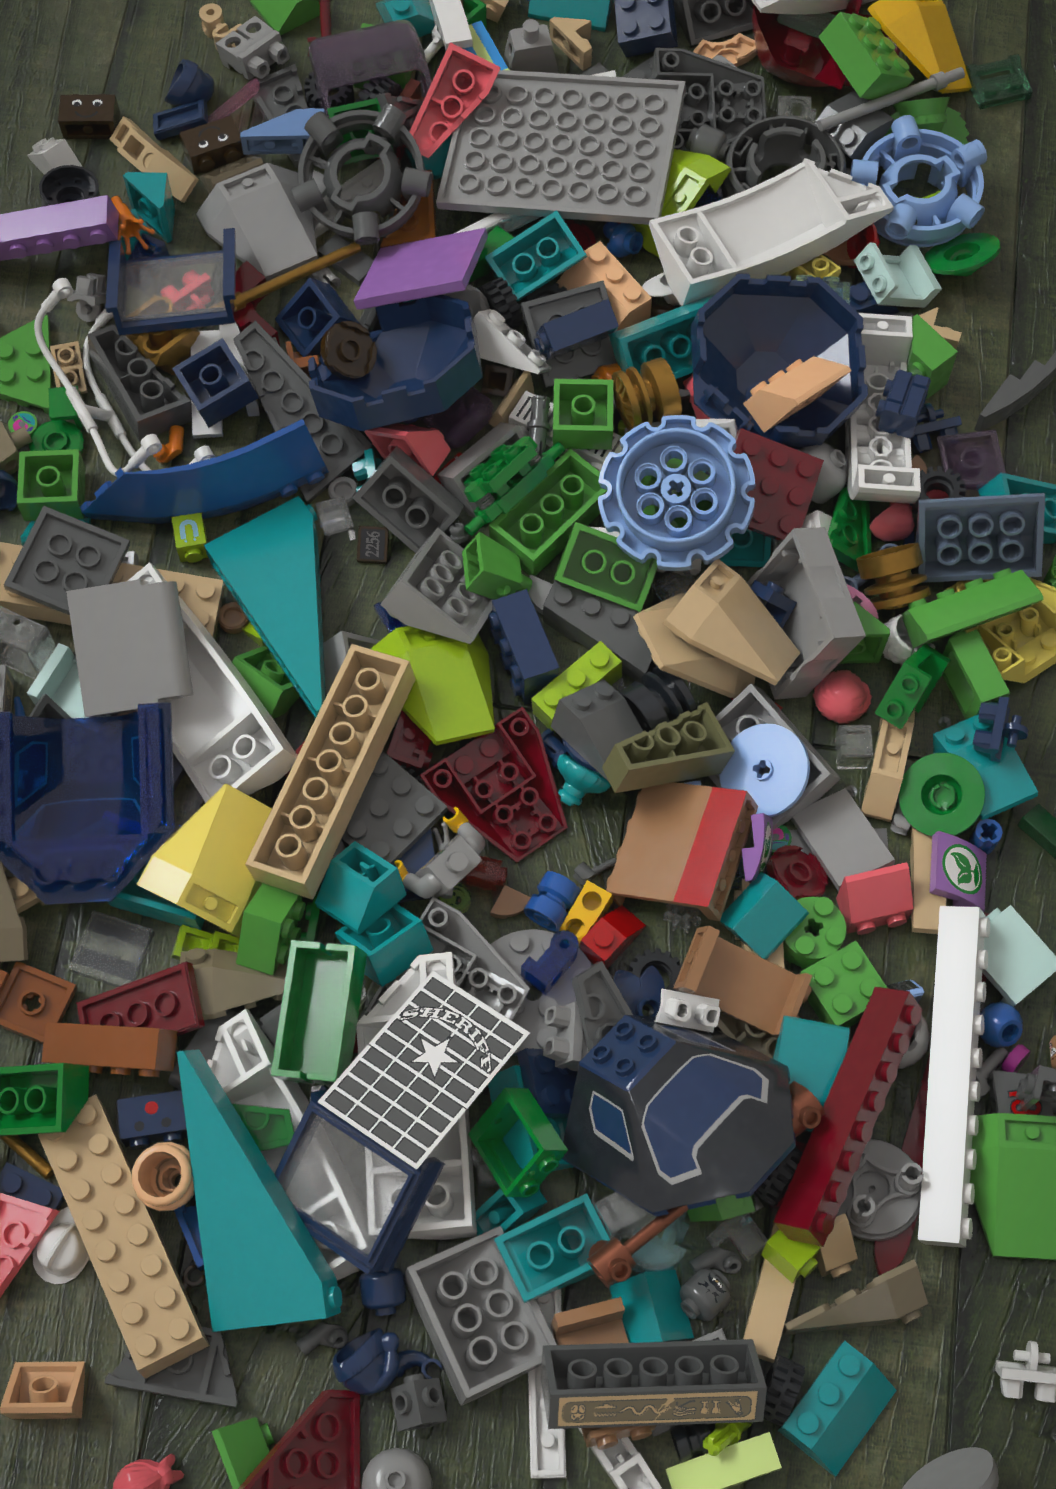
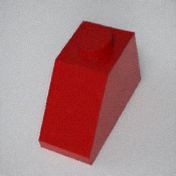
M621 905L603 916L580 940V949L592 964L603 961L608 969L646 928V925Z

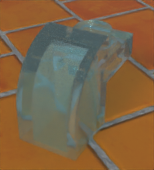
M687 1212L665 1228L662 1238L655 1236L631 1256L636 1263L632 1270L638 1273L664 1272L674 1270L681 1263L687 1249L675 1245V1242L677 1241L682 1244L690 1225L684 1222ZM636 1227L632 1236H634L641 1229Z

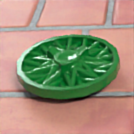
M66 420L45 422L36 428L31 435L33 442L29 444L30 451L79 449L82 454L85 442L82 432L75 424Z

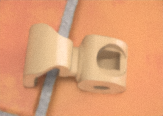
M210 3L200 8L199 16L202 20V30L206 36L214 39V44L232 31L238 33L237 28L242 24H238L229 30L228 25L224 22L223 12L219 5ZM235 43L227 45L230 48L236 47Z

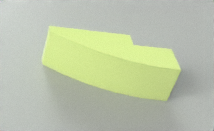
M768 1432L727 1446L716 1456H711L707 1453L665 1470L671 1489H727L742 1484L745 1481L778 1471L782 1466L771 1434Z

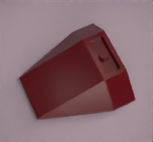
M523 706L495 725L494 733L477 737L419 775L428 790L447 806L450 813L455 815L456 812L453 808L457 807L485 840L515 863L568 828L540 731Z

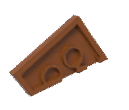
M433 172L429 196L427 198L421 197L416 211L401 228L383 238L381 248L437 237ZM402 195L400 204L405 207L408 202L404 200ZM396 209L394 211L393 217L399 213Z

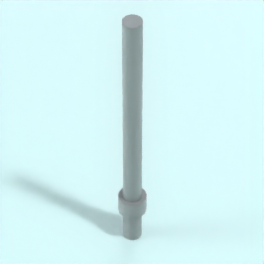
M959 67L946 73L940 71L930 75L927 80L818 120V129L824 131L927 91H938L946 88L949 83L965 77L964 69Z

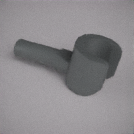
M612 858L596 865L592 869L585 862H582L575 868L573 878L584 886L587 880L592 882L601 872L614 867L616 859Z

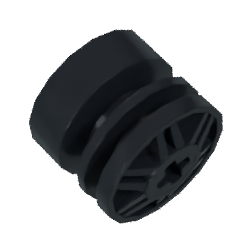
M63 165L51 169L42 177L39 183L42 207L100 196L99 184L95 175L88 169L76 165Z
M658 666L652 669V673L648 672L642 676V684L635 681L619 692L627 701L642 730L646 732L655 729L662 722L666 721L668 723L677 719L680 714L686 711L692 712L697 710L696 702L684 681L680 677L660 670Z

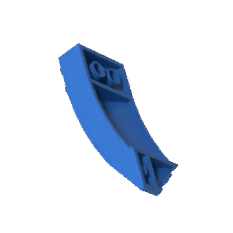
M301 419L248 446L192 464L136 472H125L120 467L115 472L117 479L113 483L111 481L105 482L94 493L96 499L91 502H84L80 509L87 518L163 524L172 523L171 517L202 513L203 519L248 509L279 496L282 498L289 497L298 491V487L306 483L312 485L320 482L325 478L324 474L329 471L304 420Z

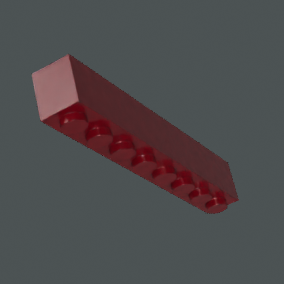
M875 987L824 1103L823 1109L825 1114L821 1117L819 1125L811 1133L773 1221L790 1240L824 1247L828 1235L834 1228L835 1218L841 1204L847 1197V1190L854 1173L859 1168L860 1158L867 1142L872 1137L873 1127L878 1115L885 1106V1099L891 1084L896 1080L901 1060L909 1049V1041L914 1029L921 1020L923 1009L910 991Z

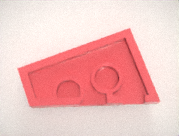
M0 1193V1298L60 1211Z

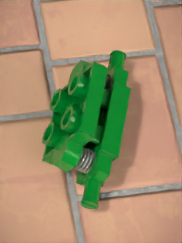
M524 436L513 445L502 444L496 447L490 453L491 458L485 464L481 463L474 467L469 473L470 477L463 483L466 486L464 493L469 502H476L478 506L473 511L476 517L464 526L465 531L473 536L482 526L492 522L500 514L509 512L548 476L546 471L555 464L554 460L565 452L563 445L556 442L549 450L539 454L535 451L538 444L530 436Z

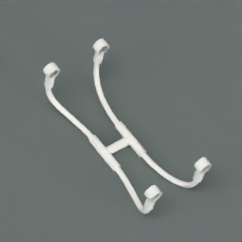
M59 278L53 283V291L41 304V309L35 319L34 330L38 345L64 385L67 397L86 431L91 434L107 470L116 476L115 472L118 469L114 467L108 456L94 419L107 421L115 437L121 441L130 455L129 463L122 468L125 472H131L134 468L137 469L138 467L142 471L151 470L144 461L150 455L158 453L162 449V444L156 434H149L141 440L142 446L138 451L134 450L115 411L96 383L90 364L88 336L83 345V367L99 408L85 405L76 387L71 385L45 343L42 333V322L46 313L51 312L61 299L68 298L73 293V288L68 279ZM104 309L95 319L96 322L89 333L105 327L114 317L113 313H106V309ZM202 446L194 452L195 458L189 464L214 458L215 455L209 446Z

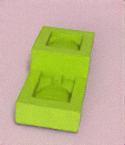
M181 925L171 958L180 960L181 952L195 948L203 950L219 949L238 953L240 938L219 931L209 933Z

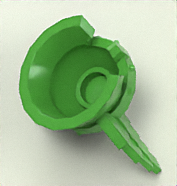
M950 97L920 99L893 104L895 113L891 117L895 120L904 115H911L915 118L918 129L944 133L958 140L963 145L969 143L966 139L969 132L965 127L966 122L960 117L961 113L947 107ZM891 127L885 136L893 133Z

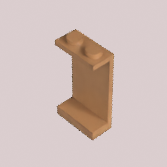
M709 925L697 928L673 989L679 992L719 999L718 1007H720L721 1012L775 1038L779 1036L783 1015L800 1018L798 1016L800 1007L806 1002L811 992L809 984L812 975L808 973L796 975L718 937L720 930Z
M618 1297L554 1314L551 1327L556 1344L629 1343L622 1322L625 1312L622 1298ZM657 1425L581 1428L587 1448L597 1445L598 1450L617 1445L618 1439L631 1436L632 1440L646 1438L652 1435V1430Z

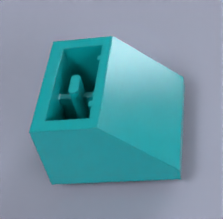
M354 841L331 860L315 903L318 908L360 935L407 894L398 868Z

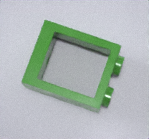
M978 630L968 633L960 631L952 635L943 652L944 656L951 659L943 673V677L966 720L979 714L981 702L998 703L999 697H1008L1010 691Z

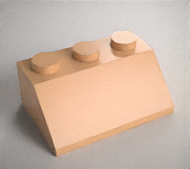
M601 241L584 250L587 257L566 270L557 281L559 288L564 286L567 290L604 280L611 307L619 324L618 331L650 318L652 297Z
M815 356L805 362L798 359L786 368L787 373L780 370L768 379L769 384L762 381L750 390L752 396L743 404L765 433L817 400L852 370L847 365Z

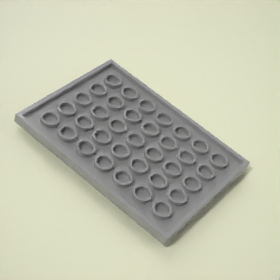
M500 70L488 96L452 134L436 200L437 208L547 217L557 210L560 216L565 219L649 225L650 220L660 218L662 214L686 91L685 81Z

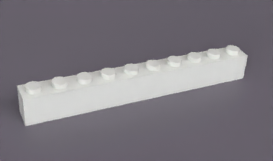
M940 906L923 1154L922 1174L924 1175L921 1184L918 1240L925 1245L966 1248V1240L971 1239L973 1232L972 1219L968 1218V1206L974 1203L975 1197L974 1184L970 1183V1172L975 1170L977 1163L976 1149H972V1138L977 1136L979 1129L978 1116L974 1115V1104L979 1102L981 1094L980 1082L976 1081L977 1068L982 1067L983 1060L982 1049L978 1048V1037L983 1035L985 1025L984 1016L980 1015V1003L986 1000V983L982 982V970H987L988 951L984 950V937H989L990 920L986 918L980 907Z

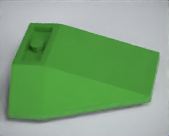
M1009 1113L977 1115L979 1120L978 1134L972 1138V1149H976L977 1163L975 1170L970 1172V1183L974 1184V1204L992 1257L1056 1261V1116Z

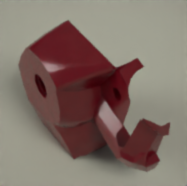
M849 0L844 13H855L867 18L872 17L870 15L858 14L862 0ZM754 5L752 15L754 40L758 56L765 70L783 81L803 86H833L838 89H842L843 86L852 87L819 38V35L836 17L838 12L814 14V17L760 13ZM881 30V32L884 34V36L887 37L888 39H890V38ZM893 42V44L895 45L894 50L897 53V55H899L900 49Z

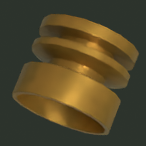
M660 357L644 362L641 365L640 374L634 367L627 368L626 373L619 370L612 374L615 404L624 425L629 431L644 422H649L652 425L653 416L658 422L662 423L661 419L663 416L681 415L682 405L679 388L671 367L664 358Z
M918 543L890 547L856 559L861 579H875L876 581L875 584L864 589L865 595L879 594V596L870 599L876 610H893L906 607L914 601L931 595L929 586L915 587V585L927 580L926 574L911 573V569L923 564Z

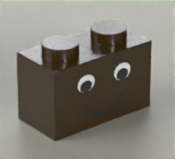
M60 95L58 123L63 139H110L119 124L120 118L116 95Z
M232 116L180 132L183 151L194 175L208 172L246 156L243 154L240 133Z

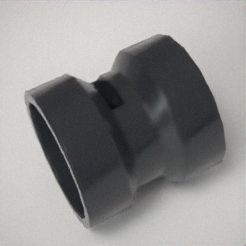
M680 1424L670 1428L675 1450L681 1463L691 1460L694 1454L708 1453V1450L703 1448V1440L711 1434L708 1424H691L686 1427Z

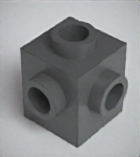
M423 1373L404 1377V1384L390 1389L398 1432L425 1429L447 1421L439 1378L425 1379Z

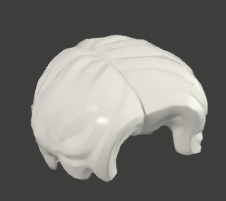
M899 614L884 623L890 629V636L883 654L886 659L891 660L893 663L903 665L920 647L913 649L902 619L903 615ZM932 643L928 644V646L935 649V646Z

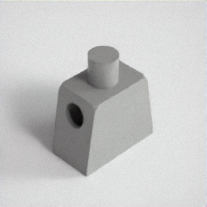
M529 19L523 23V28L509 31L503 60L509 70L558 73L547 25H539L536 20Z

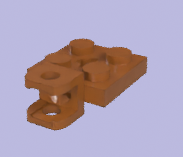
M16 961L10 975L8 972L0 970V1027L43 1044L46 1022L61 1023L78 989L77 985ZM35 996H38V1002L41 1006L33 1011H28V1006L24 1004L27 999L32 1000Z

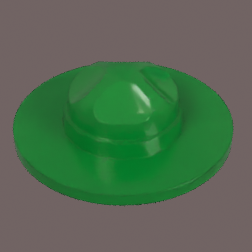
M967 233L958 235L946 243L933 246L925 254L924 258L933 273L968 277L980 267L991 262L999 254L1001 245L999 239L994 235Z
M934 753L917 760L906 771L899 791V804L906 820L919 832L931 837L937 831L956 836L969 829L981 815L985 804V786L977 769L966 759L951 753Z

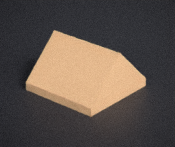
M85 1361L15 1362L0 1406V1413L11 1419L82 1418Z

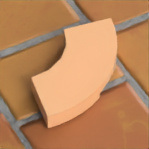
M741 33L724 42H710L702 39L693 51L711 59L716 55H722L736 67L749 62L758 55L755 40Z

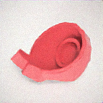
M890 502V507L873 520L870 525V531L876 538L884 542L900 541L907 538L915 527L912 506L909 503Z
M169 1454L159 1463L150 1459H139L125 1465L118 1472L113 1482V1489H169L170 1484L176 1483L184 1477V1473L181 1470L171 1469L176 1461L173 1454Z

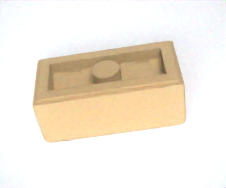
M523 371L516 379L489 420V424L493 427L497 426L500 422L509 423V415L525 391L534 394L530 372Z

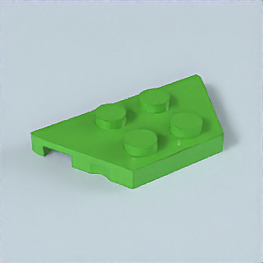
M45 315L42 322V333L45 343L51 352L50 320L48 315ZM35 320L0 338V399L15 401L18 405L27 408L32 405L43 409L44 413L49 414L48 388H53L52 367L38 345L34 330Z

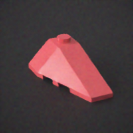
M450 42L410 129V133L419 147L421 156L429 159L488 96L501 67Z

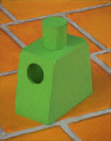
M479 532L462 551L467 591L495 600L525 589L529 592L531 589L532 579L521 573L518 555L483 533Z

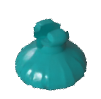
M567 754L559 756L557 766L565 779L563 789H560L558 792L561 796V802L568 806H573L574 804L579 806L582 802L581 798L586 793H602L610 788L611 784L599 772L582 766Z

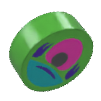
M27 411L15 413L8 422L10 433L25 426L31 437L36 428L39 427L37 418L34 414Z

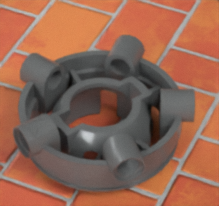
M385 103L381 112L352 110L338 114L330 119L322 111L315 113L304 127L310 137L302 150L299 160V185L291 188L301 213L310 210L313 216L326 228L342 237L354 239L356 244L362 245L377 243L381 237L387 236L401 228L416 211L421 197L427 198L429 196L432 184V172L425 171L419 147L411 133L403 126L407 118L406 114L388 103ZM359 130H374L375 134L368 132L366 138L352 139L335 149L344 141L343 135ZM400 143H402L411 153L416 169L406 167L404 174H402L400 171V160L394 153L392 145L398 148ZM335 149L328 161L319 158L321 154L326 157ZM363 149L365 154L379 155L384 165V177L378 188L368 194L356 195L352 203L342 200L340 198L342 186L338 181L337 174L343 164L352 158L350 152ZM315 166L325 169L323 183L327 190V197L331 205L338 211L333 222L323 214L328 211V208L314 178L312 179ZM402 195L404 200L408 202L405 207L400 204ZM394 209L399 213L381 224L378 214L371 211H379L381 218L386 217ZM345 217L353 221V228L341 225Z
M791 116L770 117L749 125L734 138L731 144L727 143L730 145L724 161L719 160L732 169L721 185L724 198L760 184L762 175L767 169L778 165L794 167L802 163L804 158L814 161L817 168L828 172L832 168L850 175L851 167L846 168L845 157L840 145L826 130L820 131L817 124L811 121ZM805 144L812 146L810 155L804 151Z

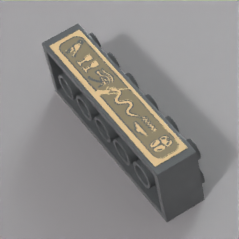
M753 1339L545 1345L542 1349L541 1385L548 1429L763 1422L767 1386Z

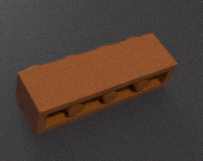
M46 1022L42 1062L89 1066V1073H102L103 1067H111L110 1074L131 1075V1069H139V1076L159 1077L160 1071H173L177 1031L159 1028Z

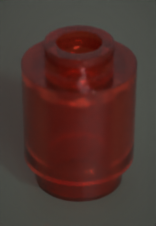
M480 856L482 861L461 881L466 882L467 886L497 892L499 886H505L508 868L503 867V860Z

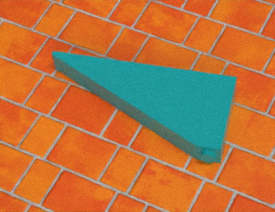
M297 496L210 541L204 547L210 564L221 580H223L235 601L316 719L326 698L318 532L314 522L318 520V517L310 504L305 505L301 498Z
M199 1049L178 1051L177 1057L212 1332L325 1319L341 1313L342 1292L337 1286L335 1274Z

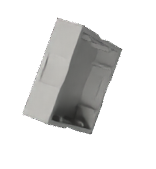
M825 527L794 528L774 550L766 565L756 571L747 582L751 588L755 580L764 585H767L770 580L785 589L783 595L797 602L782 629L800 651V654L776 685L769 683L774 699L806 697L866 636ZM757 596L765 606L767 601Z

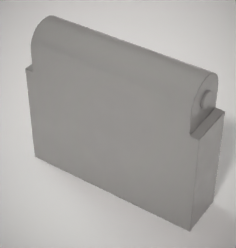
M138 579L66 591L85 717H100L167 705L166 700L180 699L193 695L177 582L149 584L148 581Z

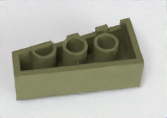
M706 702L699 705L697 710L692 712L686 711L671 722H662L649 732L643 731L615 744L602 769L614 792L619 793L721 774L735 750L709 704Z

